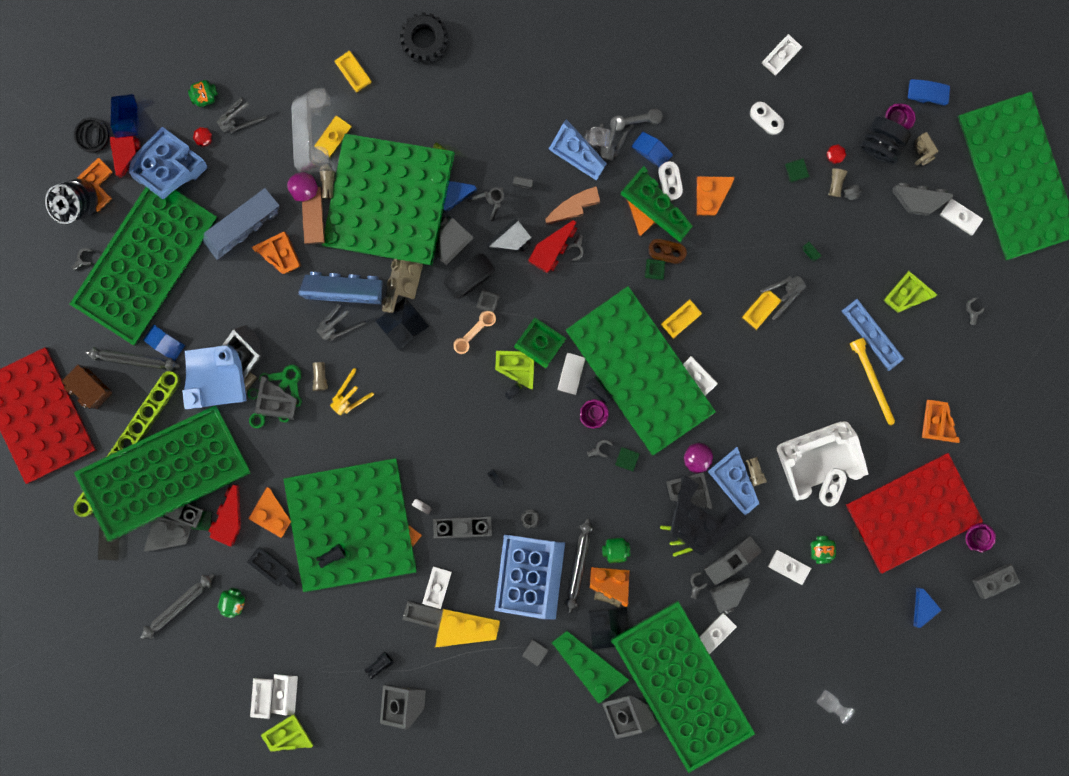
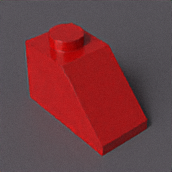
M133 134L110 137L115 174L119 178L125 176L132 159L138 150L141 149L139 138L136 139V136Z

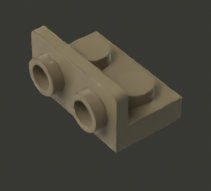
M925 132L915 140L916 144L914 146L917 152L923 154V157L915 162L916 166L919 164L924 166L936 158L934 155L939 152L928 133Z

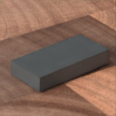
M407 601L402 620L439 629L443 610Z

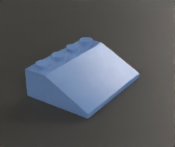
M310 272V275L304 276L299 295L311 300L382 305L383 281L379 280L378 276H367V279H360V275L349 274L348 278H345L337 273H329V276H322L321 272Z
M504 535L494 611L540 619H556L565 542Z

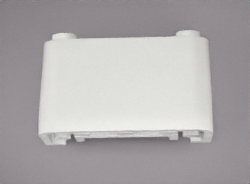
M838 422L777 446L780 461L796 501L808 498L812 493L811 487L823 483L831 469H841L849 478L854 480L868 475L858 435L848 422Z

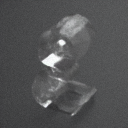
M592 127L591 130H584L583 138L593 149H598L600 146L609 148L611 130Z
M826 690L817 701L829 713L834 711L839 715L844 725L855 712L852 708H845L840 705L839 699Z

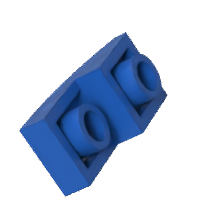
M916 79L909 81V99L922 103L929 101L943 106L949 103V85Z

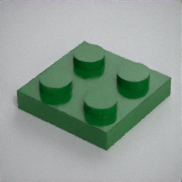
M534 317L514 348L547 368L566 338Z

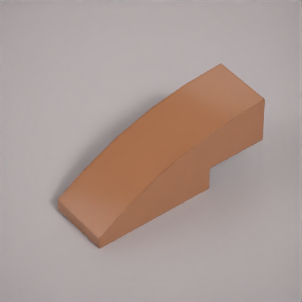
M318 187L317 194L312 199L302 201L304 243L306 245L325 243L321 187Z
M597 187L584 190L561 203L545 219L546 225L583 216L582 208L600 204Z

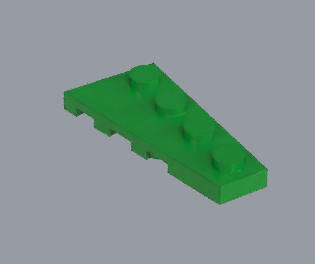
M643 166L620 194L676 240L681 242L693 226L678 207L675 208L670 202V197L661 191L657 181L648 175V170Z
M565 631L552 641V644L599 704L629 681L627 677L570 632Z

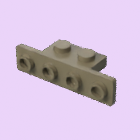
M397 259L392 261V272L387 281L386 296L382 300L383 312H394L398 295L415 299L423 264Z

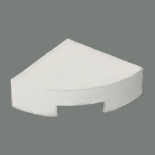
M415 499L412 503L414 507L428 515L432 511V507L419 499Z

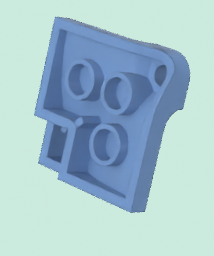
M162 127L136 153L130 163L129 173L139 184L142 183L164 200L182 184L192 179L196 180L208 166L200 156L190 150L188 145Z
M225 345L185 351L186 380L185 388L182 390L185 409L247 401L241 361L238 353L232 346Z

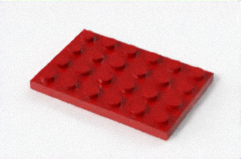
M47 347L0 369V432L25 484H29L96 451L70 394L64 389L65 384L62 382V378Z
M949 453L846 504L881 574L968 530L971 526L983 522Z

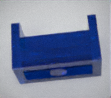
M134 94L111 97L110 125L115 138L138 135V105Z

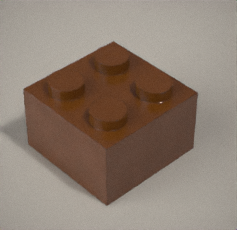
M77 365L62 380L65 384L64 389L71 395H76L79 398L77 401L84 408L98 409L114 393L87 366Z

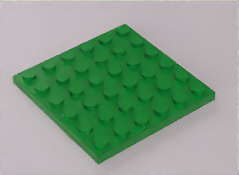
M344 134L333 187V198H331L324 232L325 243H322V246L432 266L455 153L448 150Z
M397 458L283 479L303 592L417 572ZM341 544L347 557L321 568L316 557L330 551L335 545Z

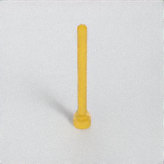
M863 337L849 344L861 359L887 423L893 425L895 423L894 417L865 351V345H867Z

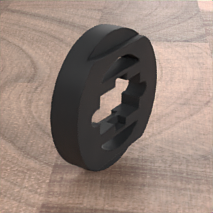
M85 118L74 129L75 143L86 152H99L108 142V128L97 118ZM94 124L97 132L95 144H92L90 147V144L87 143L88 127ZM100 128H101L102 134H103L101 141H100ZM84 129L83 142H82L81 132H82V130Z

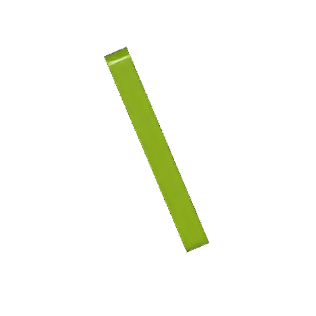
M167 371L162 374L107 456L124 449L123 443L126 439H130L132 445L144 439L179 387L181 378L177 373ZM169 375L175 377V382L171 386L166 382ZM158 391L164 393V399L160 402L156 399ZM147 407H151L153 409V415L151 417H147L145 415V410ZM137 423H141L143 427L140 433H136L134 430V426ZM82 492L74 504V512L80 517L89 516L93 513L84 492ZM82 503L88 505L86 513H83L80 509Z

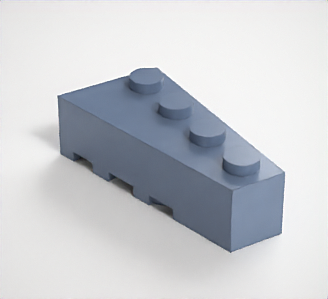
M264 188L204 233V245L217 260L220 259L234 246L244 241L250 233L260 229L266 220H272L276 217L280 205Z

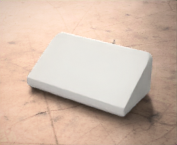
M567 353L557 390L576 395L585 362L584 357Z
M274 674L271 713L281 715L295 714L297 676Z

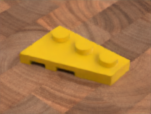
M443 609L435 647L496 640L500 620Z

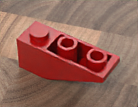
M571 221L538 243L528 263L547 274L550 270L554 271L559 262L556 260L559 253L563 255L568 247V244H566L568 237L573 238L578 229L575 227L576 221Z
M237 484L227 488L224 495L227 499L224 505L221 504L217 511L219 517L216 522H212L209 529L211 533L210 538L230 547L234 545L241 530L239 485Z

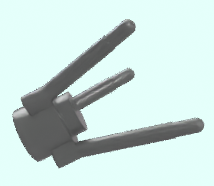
M241 97L216 122L224 133L230 131L232 134L236 130L263 121L267 117L263 116L234 126L236 124L234 117L249 105L246 102L230 114L243 101Z
M614 120L608 143H604V145L603 124H600L597 152L602 159L613 161L614 157L617 158L618 152L631 131L633 124L628 126L616 148L615 145H612L617 120Z
M492 188L489 192L485 191L482 194L467 198V201L470 202L485 197L489 204L494 205L490 220L493 221L500 207V202L504 198V188Z
M789 276L783 281L760 290L761 293L787 284L785 288L788 293L781 298V301L789 299L772 317L773 320L806 288L804 281L799 276L793 279Z
M338 304L325 320L319 324L320 326L316 330L324 341L329 338L332 341L342 334L365 325L366 322L362 321L334 333L336 331L334 325L349 313L346 310L334 321L330 322L329 320L341 307V304Z

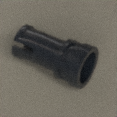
M596 376L585 385L591 393L593 392L605 404L613 397L602 386V382Z
M337 544L330 551L316 557L317 562L319 561L318 565L324 568L326 565L344 559L347 556L342 545Z
M384 651L364 671L366 674L368 673L369 678L373 679L384 668L387 669L394 662Z

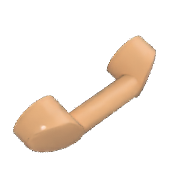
M491 311L482 312L475 326L463 338H457L454 341V350L459 354L466 353L469 350V342L484 326H492L495 323V314Z

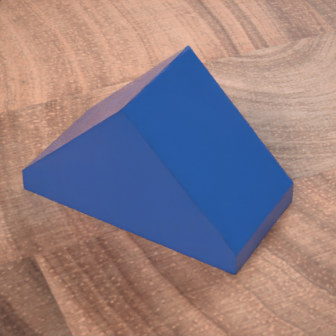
M642 132L631 146L658 168L665 162H668L673 155L660 140L645 132Z
M449 181L444 211L448 212L477 192L475 185Z
M154 324L143 339L156 351L168 358H172L174 361H176L185 347L180 341Z
M916 587L913 626L921 628L938 614L941 609L924 589Z

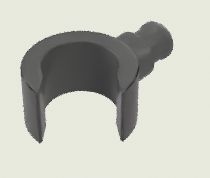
M579 234L575 242L567 247V250L573 247H577L580 250V255L572 259V261H578L583 256L581 245L584 236Z
M89 248L79 250L77 254L78 260L71 268L76 271L83 265H92L93 263L84 262L82 255L85 252H94Z
M972 298L966 303V310L970 314L971 325H976L978 315L985 309L984 307L978 312H974L971 309V303L977 298Z
M602 440L598 442L596 448L588 451L587 455L589 458L597 455L608 457L599 451V447L602 443H607L611 446L613 444L608 440Z
M695 572L690 577V584L693 587L691 598L697 599L700 590L707 586V583L696 586L693 582L694 578L700 575L701 572Z

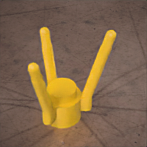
M353 368L330 404L331 408L340 416L344 412L348 414L353 408L374 396V393L371 392L348 406L350 404L348 399L358 387L355 386L345 397L341 396L356 372V368Z

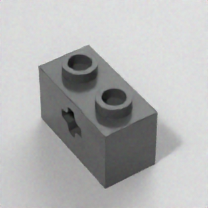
M1009 564L972 580L980 598L987 599L1020 583L1013 566Z

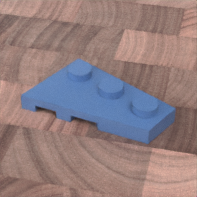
M566 119L548 150L597 180L607 163Z
M738 447L707 471L742 514H748L759 504Z

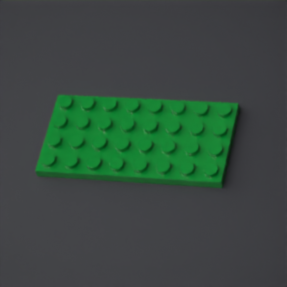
M1032 92L959 115L958 120L1005 259L1016 258L1069 240V201Z
M145 187L70 302V305L135 346L202 244L204 233L213 227L218 217L176 190L163 200Z
M629 286L566 329L568 335L607 391L613 395L612 398L652 455H655L716 413Z
M215 405L74 472L107 541L110 542L250 474V470Z
M678 601L611 639L688 773L755 735Z

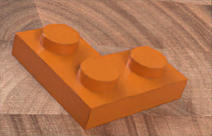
M100 158L96 159L77 177L88 181L94 187L98 196L97 212L112 200L100 187V184L113 171Z

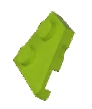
M908 271L883 301L898 313L934 298L937 294Z
M496 351L495 370L525 387L533 389L534 360L520 351Z
M295 714L261 734L270 751L313 747L312 741Z

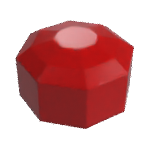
M200 127L194 131L193 139L198 146L206 147L212 142L213 135L207 128Z
M840 145L831 146L826 153L828 161L833 164L841 163L846 156L845 148Z

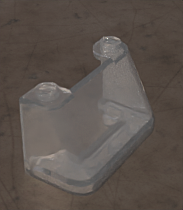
M326 88L312 89L298 96L292 102L294 165L299 172L319 173L320 171H333V162L329 161L326 149L319 146L313 147L312 116H321L323 108L330 106V95Z

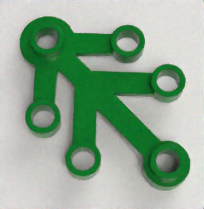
M288 365L284 368L283 372L273 374L262 373L259 376V381H261V376L263 377L264 375L269 377L268 381L270 382L282 380L278 387L285 392L286 388L290 386L291 396L299 399V404L296 407L302 404L297 382L301 379L302 374L297 366ZM290 371L295 372L294 378L289 377ZM251 388L248 391V397L256 400L259 389ZM253 390L257 392V396L254 398L251 397ZM252 414L249 418L250 425L253 428L263 427L266 415ZM256 417L261 419L260 424H255L254 420ZM278 417L281 422H288L290 420H282L280 417Z

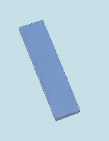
M858 299L842 310V313L861 337H864L865 342L888 371L904 360L900 352Z

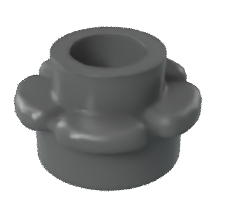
M852 185L843 189L844 197H848L849 200L860 197L859 193L862 192L858 185Z
M526 510L521 515L524 527L535 528L538 525L540 517L534 510Z

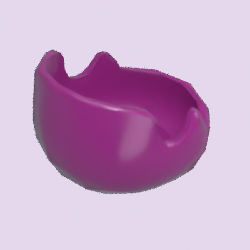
M893 104L887 109L885 118L900 124L907 130L911 129L916 121L915 112L907 104Z
M305 172L296 173L287 182L288 191L296 201H306L312 199L317 194L318 186L311 174Z
M589 400L580 409V421L588 428H600L608 420V407L600 400Z
M700 442L691 444L684 455L685 466L691 472H706L713 462L711 448Z
M977 523L971 526L966 533V544L970 550L982 553L991 549L996 542V533L991 526L984 523Z

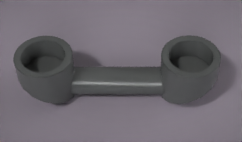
M657 108L651 109L647 114L626 118L617 115L611 119L610 128H612L614 120H617L615 132H621L625 125L645 121L657 125L662 121L663 115Z

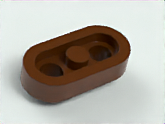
M654 239L648 248L649 255L652 258L675 264L683 262L687 255V250L682 244L663 239ZM659 248L661 252L657 253L654 249ZM673 253H678L680 256L675 257Z

